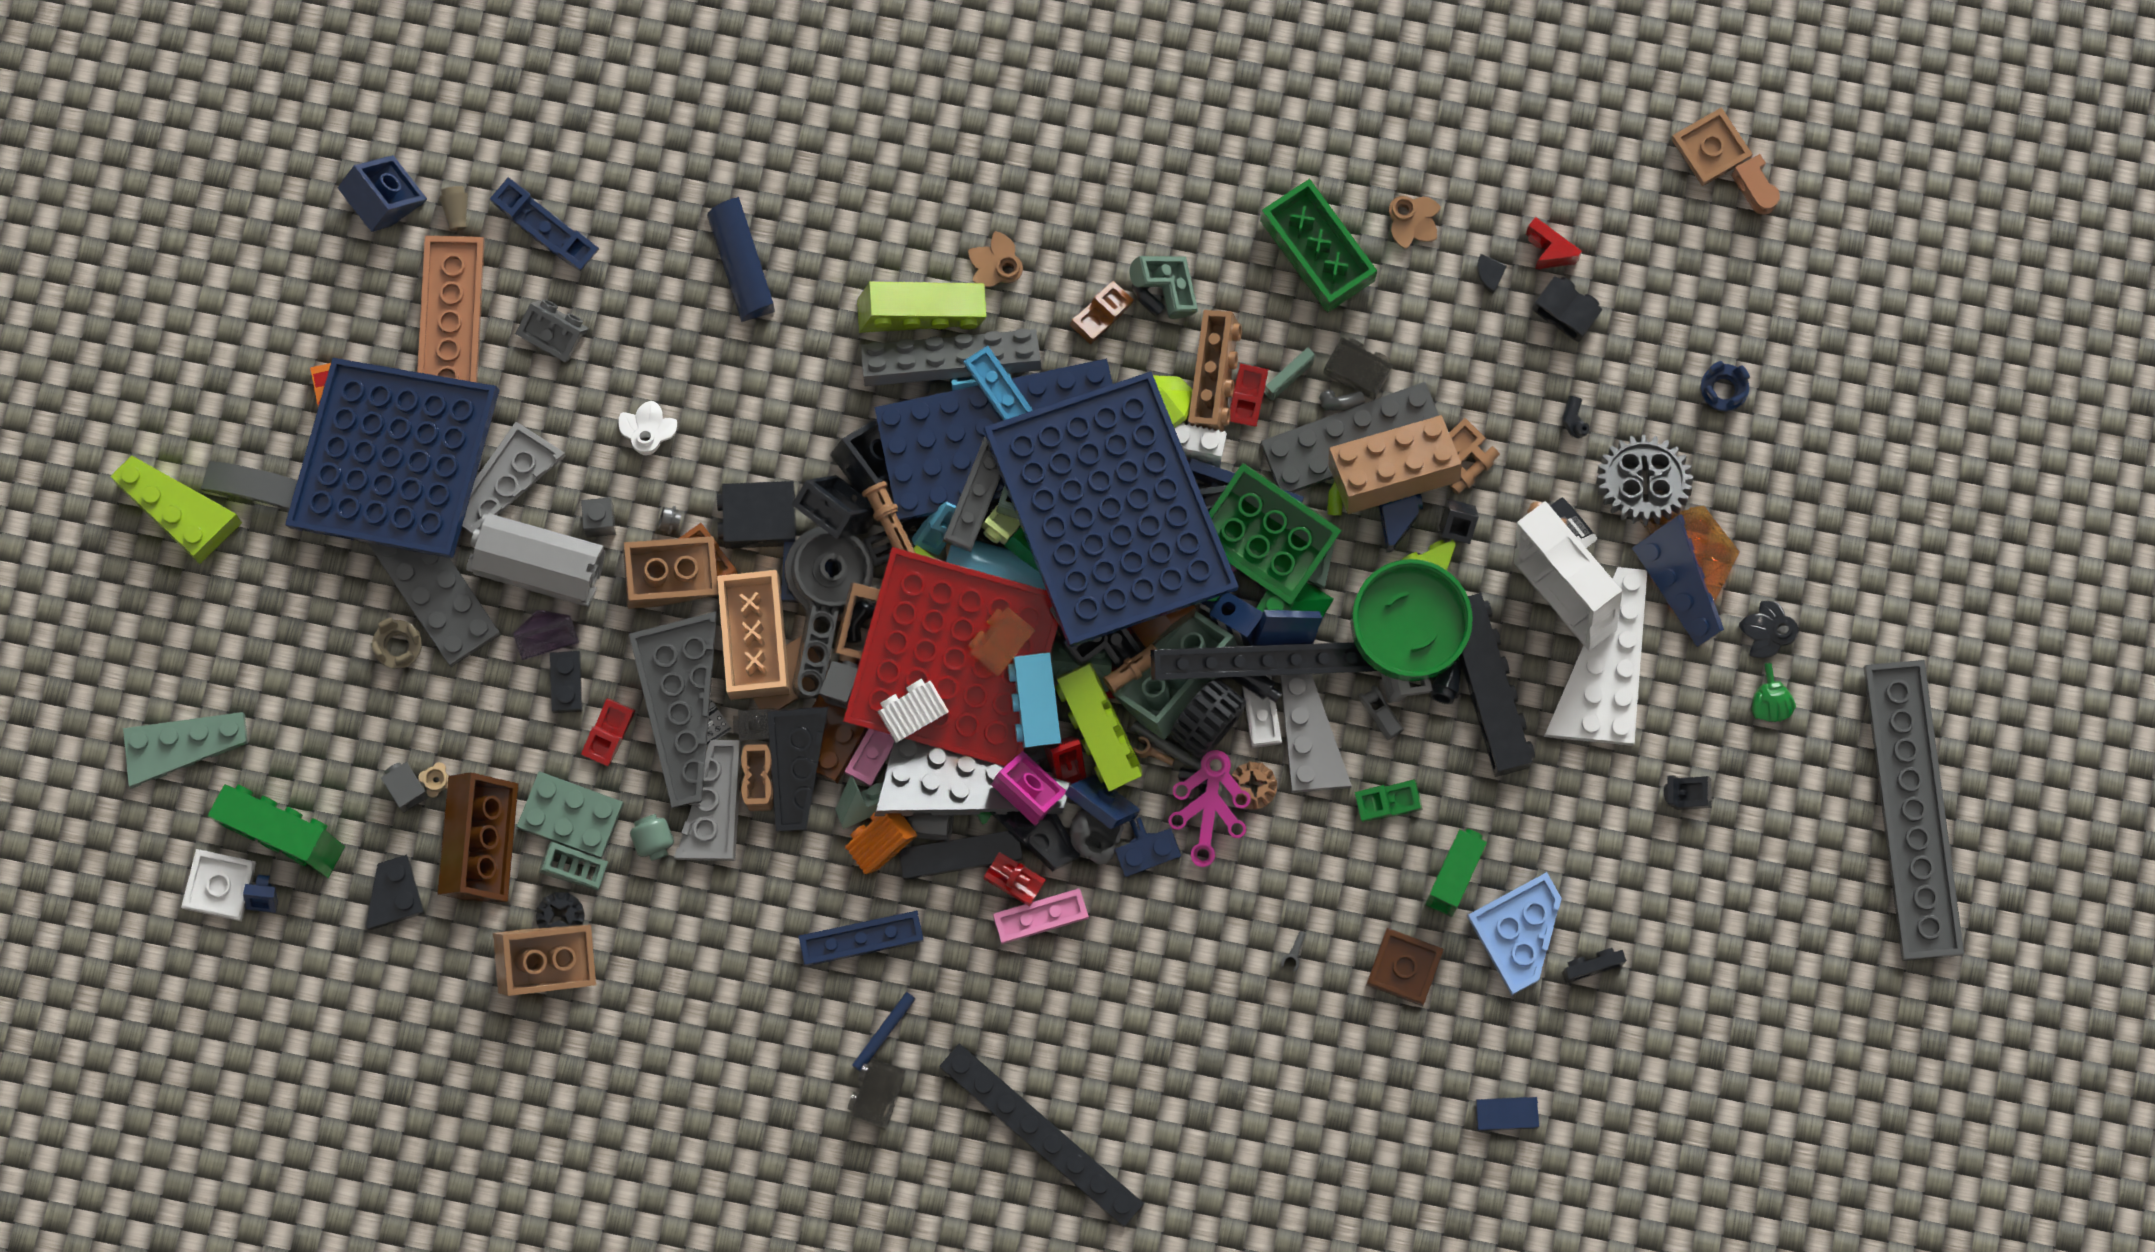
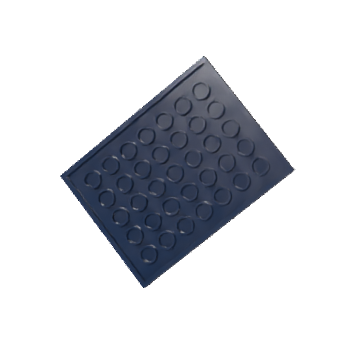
M1151 371L984 427L983 432L1069 648L1238 589V583Z

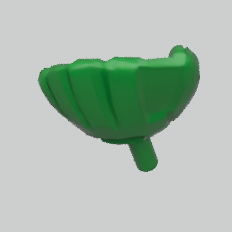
M1766 663L1764 665L1767 682L1761 684L1754 693L1751 712L1756 719L1768 722H1781L1793 714V711L1796 709V703L1781 681H1774L1772 663Z

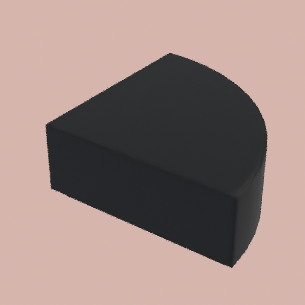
M1480 254L1477 263L1478 275L1483 286L1494 294L1507 266Z

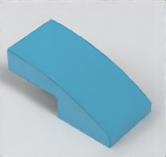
M948 502L940 505L937 511L930 515L912 537L913 544L939 555L947 544L943 542L956 506Z

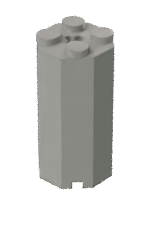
M489 513L488 515H483L480 528L475 529L470 545L475 548L474 553H471L468 559L466 570L473 572L477 576L588 607L597 587H594L596 580L600 579L605 550L603 545Z

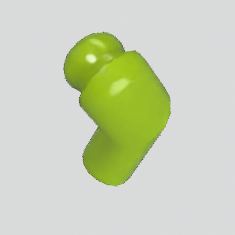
M1334 481L1328 492L1327 514L1342 515L1343 501Z

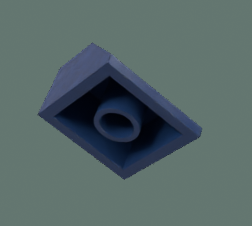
M394 155L354 165L337 187L371 232L393 226L427 200L426 196Z

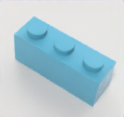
M1050 653L1013 657V663L1008 664V674L1010 682H1015L1016 694H1011L1013 712H1019L1020 724H1015L1017 742H1022L1023 748L1061 743Z

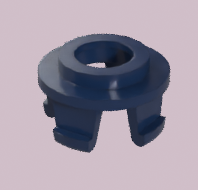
M1722 361L1714 363L1701 380L1700 389L1705 402L1719 411H1732L1739 408L1749 394L1748 379L1750 375L1743 365L1736 367L1731 364H1724ZM1726 379L1733 384L1734 394L1731 398L1721 399L1714 392L1713 386L1718 380Z

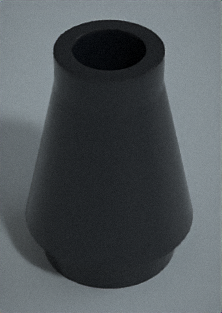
M1456 660L1446 671L1437 675L1431 685L1433 690L1431 691V698L1442 704H1453L1454 699L1459 697L1460 675L1463 665L1461 661Z

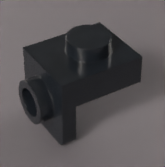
M1675 775L1667 776V784L1664 785L1665 801L1676 810L1712 808L1711 778L1708 776L1678 778Z

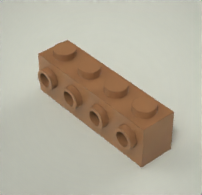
M1203 310L1188 423L1191 426L1196 425L1197 428L1202 426L1203 429L1207 427L1209 430L1213 428L1214 431L1219 429L1220 432H1223L1225 425L1228 426L1230 422V408H1227L1228 398L1233 397L1234 380H1231L1232 369H1236L1238 365V353L1235 352L1236 341H1240L1242 335V325L1239 324L1231 311Z

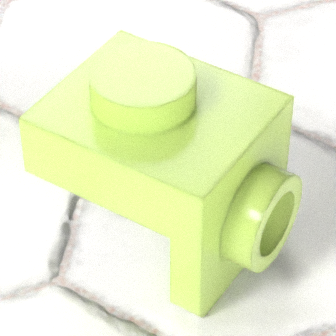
M997 505L981 527L985 530L983 533L988 539L996 544L1000 541L1005 545L1020 523L1016 518L997 513Z

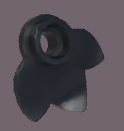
M1761 601L1759 605L1760 614L1748 615L1739 623V628L1745 635L1754 639L1750 656L1754 658H1769L1776 655L1781 646L1792 644L1798 637L1799 628L1794 619L1785 616L1783 608L1778 603ZM1781 626L1789 628L1788 632L1784 635L1778 633V629Z

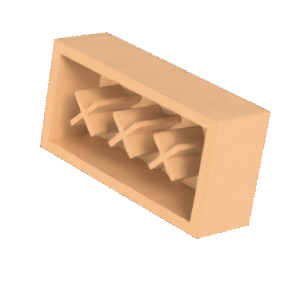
M777 570L717 576L726 691L730 700L790 694L783 605L781 600V581Z

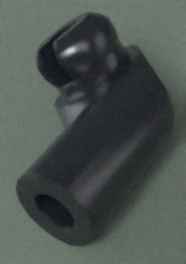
M1569 396L1562 415V423L1572 437L1579 439L1589 433L1588 423L1584 424V421L1578 415L1583 400L1576 396Z
M861 601L854 606L847 634V643L862 641L860 625L866 619L872 618L875 609L872 603Z

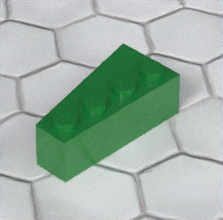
M224 784L207 815L209 818L251 841L257 839L259 844L276 853H279L281 850L283 851L282 854L294 860V862L304 867L309 864L319 874L329 878L345 845L326 831L328 827L326 824L314 818H311L310 822L301 819L303 814L290 807H286L285 811L277 808V802L263 795L259 800L252 796L253 792L239 784H237L236 788Z

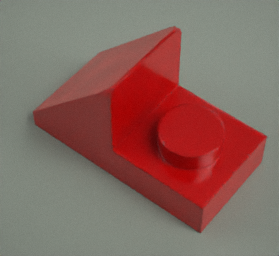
M1537 217L1531 221L1525 235L1528 236V240L1535 247L1546 249L1538 259L1535 269L1575 265L1579 261L1582 253L1579 248Z

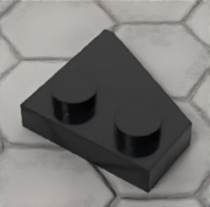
M407 854L378 863L366 922L367 929L369 931L424 914V908Z

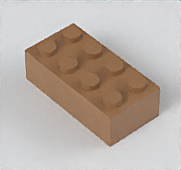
M1440 415L1330 447L1328 466L1347 514H1351L1460 482L1462 463L1444 419Z

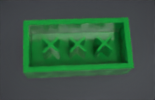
M1310 178L1262 209L1260 222L1327 313L1375 282L1377 269Z

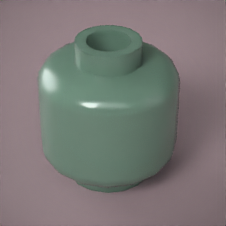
M656 814L635 821V827L631 829L630 837L638 856H649L651 861L667 856L666 849L670 848L674 843L667 821L664 818H657Z

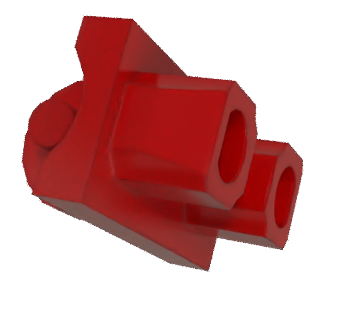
M1001 852L998 853L983 877L984 880L1029 907L1046 879L1027 869L1025 865L1020 862L1017 863Z

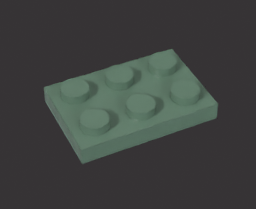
M539 771L517 828L602 859L624 803Z

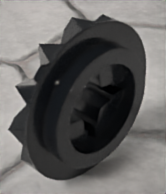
M554 892L544 897L537 907L536 922L539 928L583 925L585 913L581 902L568 892ZM552 907L560 911L567 909L565 916L569 923L568 925L560 920L552 921L555 917Z

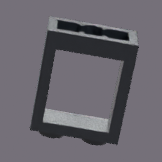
M837 475L806 480L792 503L793 507L836 539L868 533L875 521L873 517L874 511L868 498L863 497L862 493ZM853 495H856V496H857V500H856V501H853V499H852V496H853Z

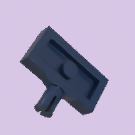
M1141 817L1129 821L1135 838L1129 844L1114 850L1124 878L1181 857L1172 829L1169 828L1158 833H1146Z

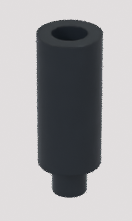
M1267 676L1231 677L1262 700L1268 697L1276 703L1282 695L1280 691L1274 688L1276 683Z

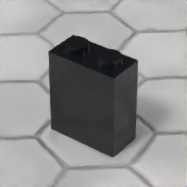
M794 481L722 484V493H717V510L723 511V522H718V540H724L725 549L783 547L784 542H795L796 509L792 506L795 500Z

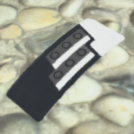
M1563 497L1550 505L1560 518L1567 519V527L1586 548L1597 540L1596 535Z

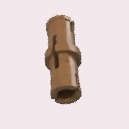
M1150 644L1149 647L1133 658H1126L1123 660V665L1103 677L1105 685L1113 694L1133 679H1140L1142 673L1151 667L1150 650H1157L1153 644Z

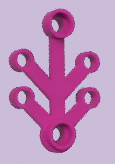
M1212 750L1206 753L1201 760V769L1184 782H1178L1173 787V795L1179 800H1185L1190 796L1193 788L1207 780L1206 792L1180 812L1172 813L1168 820L1169 825L1173 829L1179 830L1184 828L1187 821L1203 809L1199 844L1195 845L1191 850V859L1199 867L1209 866L1215 859V850L1211 846L1215 811L1228 826V832L1232 837L1241 838L1247 831L1245 823L1235 817L1218 794L1221 781L1233 796L1232 801L1236 807L1245 808L1251 802L1249 793L1242 790L1229 773L1231 768L1229 757L1219 750ZM1214 759L1220 760L1222 764L1221 769L1218 771H1213L1210 767V763ZM1179 785H1185L1188 789L1187 794L1183 797H1180L1176 792ZM1240 793L1247 796V802L1244 805H1239L1236 802V796ZM1175 815L1183 817V824L1179 827L1172 823V818ZM1235 823H1239L1243 827V832L1240 835H1235L1232 832V826ZM1200 849H1206L1209 852L1207 860L1202 861L1198 858Z

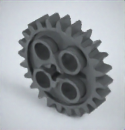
M1642 435L1640 442H1637L1633 436H1630L1628 445L1624 441L1619 440L1618 449L1610 446L1608 455L1603 454L1602 464L1598 465L1597 473L1599 475H1597L1596 484L1600 485L1598 495H1605L1603 499L1604 505L1612 503V514L1618 510L1622 511L1621 520H1624L1628 515L1632 516V524H1635L1638 518H1642L1645 526H1647L1649 518H1653L1656 524H1660L1662 515L1667 520H1671L1672 511L1679 514L1681 505H1687L1688 496H1691L1693 487L1690 485H1692L1694 477L1689 475L1692 466L1684 465L1687 456L1681 455L1677 457L1679 447L1669 450V441L1666 440L1660 445L1658 444L1657 436H1654L1651 442H1647L1645 435ZM1642 458L1647 460L1646 482L1648 484V502L1643 501ZM1624 465H1632L1635 468L1627 469ZM1654 465H1661L1664 469H1657ZM1625 491H1633L1636 494L1628 495ZM1655 491H1662L1666 495H1658Z

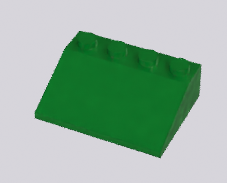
M1244 463L1241 464L1209 511L1229 563L1290 605L1342 531Z

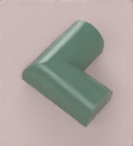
M1139 256L1132 261L1129 271L1132 284L1136 287H1162L1170 319H1181L1198 312L1186 257Z

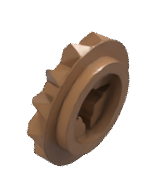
M1249 761L1238 766L1231 775L1239 787L1248 792L1251 797V802L1245 807L1246 809L1255 810L1263 808L1275 797L1277 780L1273 771L1263 763ZM1251 774L1255 777L1256 782L1266 783L1257 788L1256 797H1254L1251 788L1240 787L1249 783ZM1243 793L1238 794L1236 802L1239 805L1246 804L1247 796Z

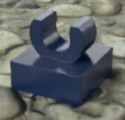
M258 875L256 885L245 884L243 898L246 910L276 913L278 898L276 888L269 884L270 876Z

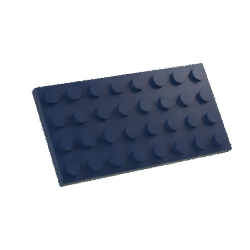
M1107 358L1011 378L1033 410L1113 384ZM979 386L874 407L894 504L898 506L896 514L900 522L930 516L944 502L957 506L985 437L984 427L1002 421ZM1002 477L991 503L999 502L1004 487Z

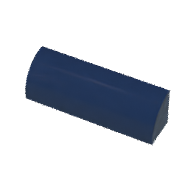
M736 197L724 201L713 207L708 212L707 217L740 320L744 322L774 313L773 300L740 199Z

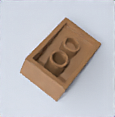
M714 536L624 542L623 558L628 609L659 607L719 595Z
M591 925L523 929L493 933L498 994L512 996L596 985Z

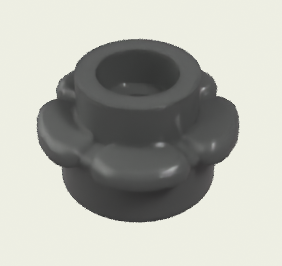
M676 506L672 508L663 507L658 530L666 531L667 534H670L672 530L677 531L681 514L676 513Z

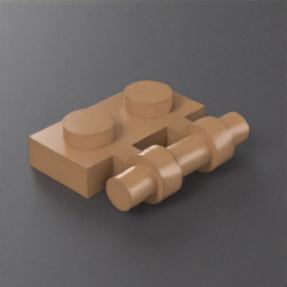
M1466 418L1451 430L1449 434L1461 463L1470 455L1476 462L1467 470L1463 467L1461 468L1460 482L1450 486L1456 494H1459L1465 488L1469 489L1475 483L1474 479L1483 470L1488 471L1494 465L1493 461L1500 455L1493 446L1486 452L1479 448L1485 442L1486 437Z

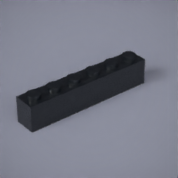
M1482 593L1468 596L1472 608V630L1469 641L1459 659L1463 664V673L1494 776L1498 777L1530 768L1533 763L1532 759L1535 758V752L1532 742H1526L1523 732L1527 730L1526 721L1523 713L1517 712L1515 702H1518L1517 692L1513 684L1509 685L1506 674L1510 673L1506 657L1500 656L1498 646L1501 645V640L1497 628L1492 629L1489 618L1493 617L1490 603L1488 600L1484 601Z

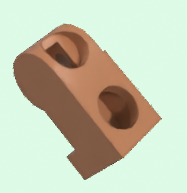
M1758 154L1736 166L1731 176L1752 209L1760 215H1766L1771 213L1780 199V193L1774 185L1769 184L1762 170L1766 162L1761 154Z

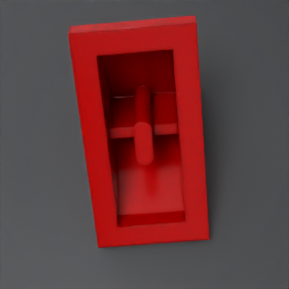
M1069 736L1061 739V743L1043 746L1054 778L1070 782V785L1086 778L1079 739Z

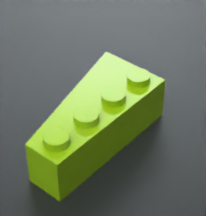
M869 281L857 299L859 333L945 329L951 327L975 329L986 318L984 283Z
M132 455L110 476L127 496L199 564L242 524L236 513Z
M1091 661L1058 676L1057 681L1059 684L1055 686V689L1061 701L1067 700L1071 712L1068 713V716L1074 728H1080L1084 737L1081 740L1087 755H1092L1097 766L1094 769L1100 782H1105L1108 791H1112L1141 777V764Z

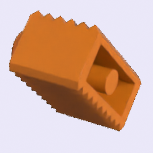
M873 813L870 817L873 822L867 827L865 825L858 827L850 834L852 840L845 845V849L849 850V854L856 860L864 874L867 875L881 869L882 866L918 836L906 818L901 816V813H886L885 816H874L875 813Z

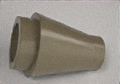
M463 186L441 189L439 200L447 218L449 230L466 229L468 193H465Z

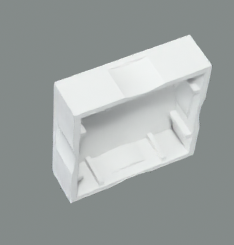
M1546 501L1517 522V548H1515L1514 564L1540 595L1552 606L1586 649L1590 651L1617 631L1622 589Z

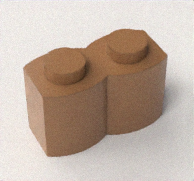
M766 744L745 745L741 755V765L745 773L741 786L743 801L749 811H771L774 805L773 784L771 782L772 759L770 750Z

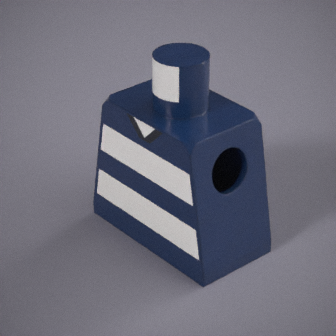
M1231 593L1224 594L1217 601L1201 602L1200 608L1210 614V620L1232 634L1238 646L1252 645L1263 614L1262 611Z

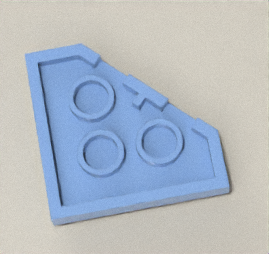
M1547 872L1467 915L1468 920L1511 996L1538 982L1540 979L1542 966L1562 899Z

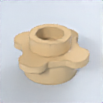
M435 763L433 767L428 768L426 771H421L418 776L419 781L424 783L427 788V795L431 798L437 797L439 792L448 787V775L445 771L446 766L443 763ZM436 777L439 778L437 783L433 781Z

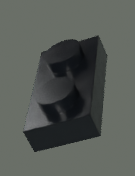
M580 651L549 652L552 712H583Z
M1608 948L1597 952V958L1586 961L1585 957H1580L1567 962L1568 967L1562 972L1565 983H1571L1623 966L1627 961L1623 950L1614 952L1613 948Z

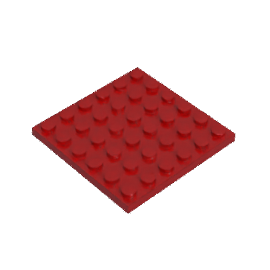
M892 547L843 722L890 734L878 714V711L883 709L880 703L894 694L900 699L909 693L906 687L920 679L924 683L931 680L949 712L905 737V739L1006 766L1024 750L1023 743L1017 742L1015 724H1020L1019 712H1013L1011 694H1016L1015 682H1010L1008 664L1013 663V657L1051 653L1058 623L1050 612L1052 603L1047 591Z

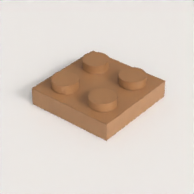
M1722 107L1674 134L1671 138L1702 186L1751 159L1753 155Z

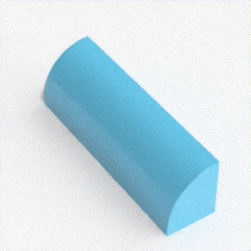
M977 540L971 552L953 545L950 546L946 560L948 563L1046 590L1040 573L1007 548Z

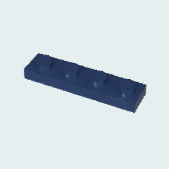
M918 911L799 935L805 967L924 942Z

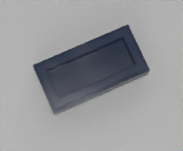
M1537 1097L1476 1099L1475 1101L1477 1131L1539 1128Z

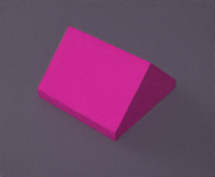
M1023 751L998 772L991 784L1035 826L1062 799L1066 792L1063 787Z

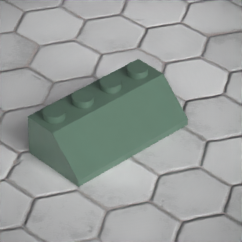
M1197 611L1194 617L1154 645L1157 650L1238 647L1232 634ZM1150 667L1142 673L1140 679H1133L1117 690L1113 696L1141 725L1165 740L1171 733L1175 721L1190 701L1208 682L1216 678L1151 680Z

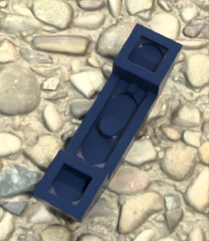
M509 177L490 197V201L522 230L579 271L587 265L599 250V247L577 230L573 231L532 199L530 193Z

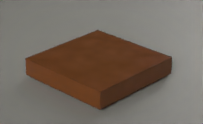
M1387 928L1366 986L1423 1006L1444 949Z

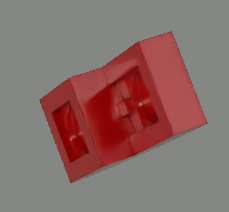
M1240 363L1230 407V422L1257 427L1269 369Z
M607 698L595 726L592 727L581 755L609 766L636 710Z

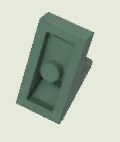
M850 776L835 808L843 829L870 818L875 813L883 782L874 784L867 790L860 792L853 776Z

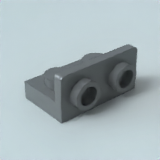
M542 299V301L538 300L530 303L515 334L560 360L568 362L581 336L587 334L589 328L582 324L583 320L569 313L565 315L558 311V306L551 301Z

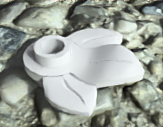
M654 401L642 404L638 408L636 415L621 413L618 421L621 434L630 439L634 450L642 455L653 454L659 448L660 443L671 439L677 430V420L672 418L663 419L661 408ZM643 438H650L647 441L641 440Z

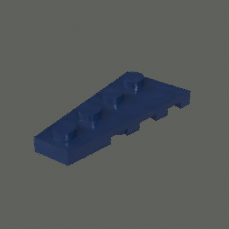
M1681 514L1639 542L1632 549L1698 647L1723 631L1724 627L1711 593H1708L1702 567H1699L1693 552L1695 548L1691 538H1688L1684 527L1685 521Z

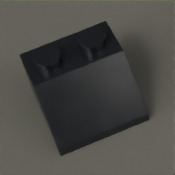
M877 419L842 438L830 454L851 484L860 493L883 481H886V488L890 486Z

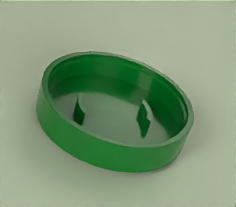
M1404 559L1382 566L1366 579L1354 600L1350 625L1352 637L1359 653L1375 670L1397 680L1421 681L1443 673L1456 662L1469 641L1473 617L1468 595L1460 582L1450 572L1428 561Z

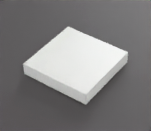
M196 849L181 908L242 922L245 911L244 887L245 884H252L257 863L251 860Z

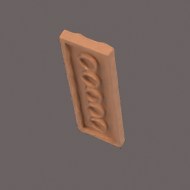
M425 236L417 368L419 373L476 383L478 381L484 237Z

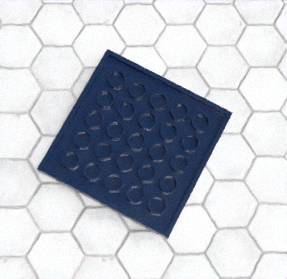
M332 358L285 525L290 529L453 558L500 389L494 385Z

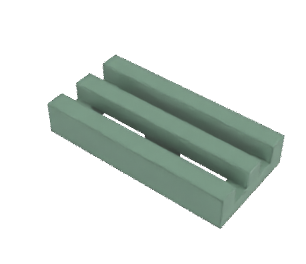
M1307 347L1265 385L1264 395L1270 401L1278 397L1313 365L1315 354Z

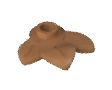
M1399 196L1393 199L1389 206V215L1393 220L1391 234L1396 243L1402 248L1407 249L1413 239L1422 242L1435 241L1437 239V228L1431 217L1440 211L1441 206L1433 199L1424 196L1416 199L1408 196ZM1404 207L1409 213L1401 215L1398 209Z
M995 231L993 233L991 247H976L968 250L972 265L978 269L972 279L975 283H984L985 287H993L1000 282L1013 283L1022 275L1023 266L1020 259L1015 256V244L1010 238L1000 232ZM1011 266L1014 270L1007 274L1003 271V268Z

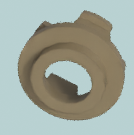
M392 617L378 623L379 628L375 632L371 643L377 660L384 666L392 669L405 668L416 661L422 649V639L414 625L403 620H393ZM397 635L405 637L409 643L407 652L400 656L391 655L387 649L388 641Z

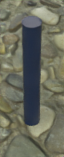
M906 992L852 1064L855 1069L860 1072L864 1070L915 1001L911 994Z

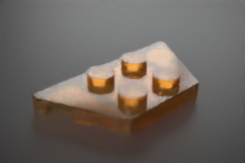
M1704 505L1681 510L1679 514L1672 511L1671 520L1678 515H1683L1685 530L1688 538L1692 540L1695 548L1693 552L1699 567H1702L1708 593H1711L1715 603L1740 551ZM1662 515L1660 524H1656L1653 518H1649V522L1645 526L1642 518L1639 519L1650 535L1671 521Z

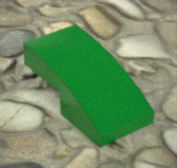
M1415 779L1386 787L1381 785L1355 792L1362 822L1423 810Z

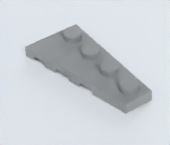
M515 422L475 478L462 528L473 535L474 530L480 528L484 514H500L566 456L565 452L518 422Z
M1312 674L1280 675L1291 793L1351 788L1349 776Z
M710 740L705 759L702 801L691 804L687 822L685 821L681 833L683 834L679 848L676 849L674 859L735 861L742 742L740 740Z

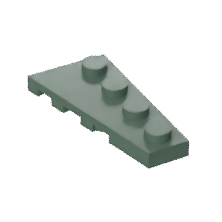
M239 712L123 728L129 788L133 789L146 781L156 780L166 776L169 772L182 767L187 768L205 758H212L248 744L245 714Z

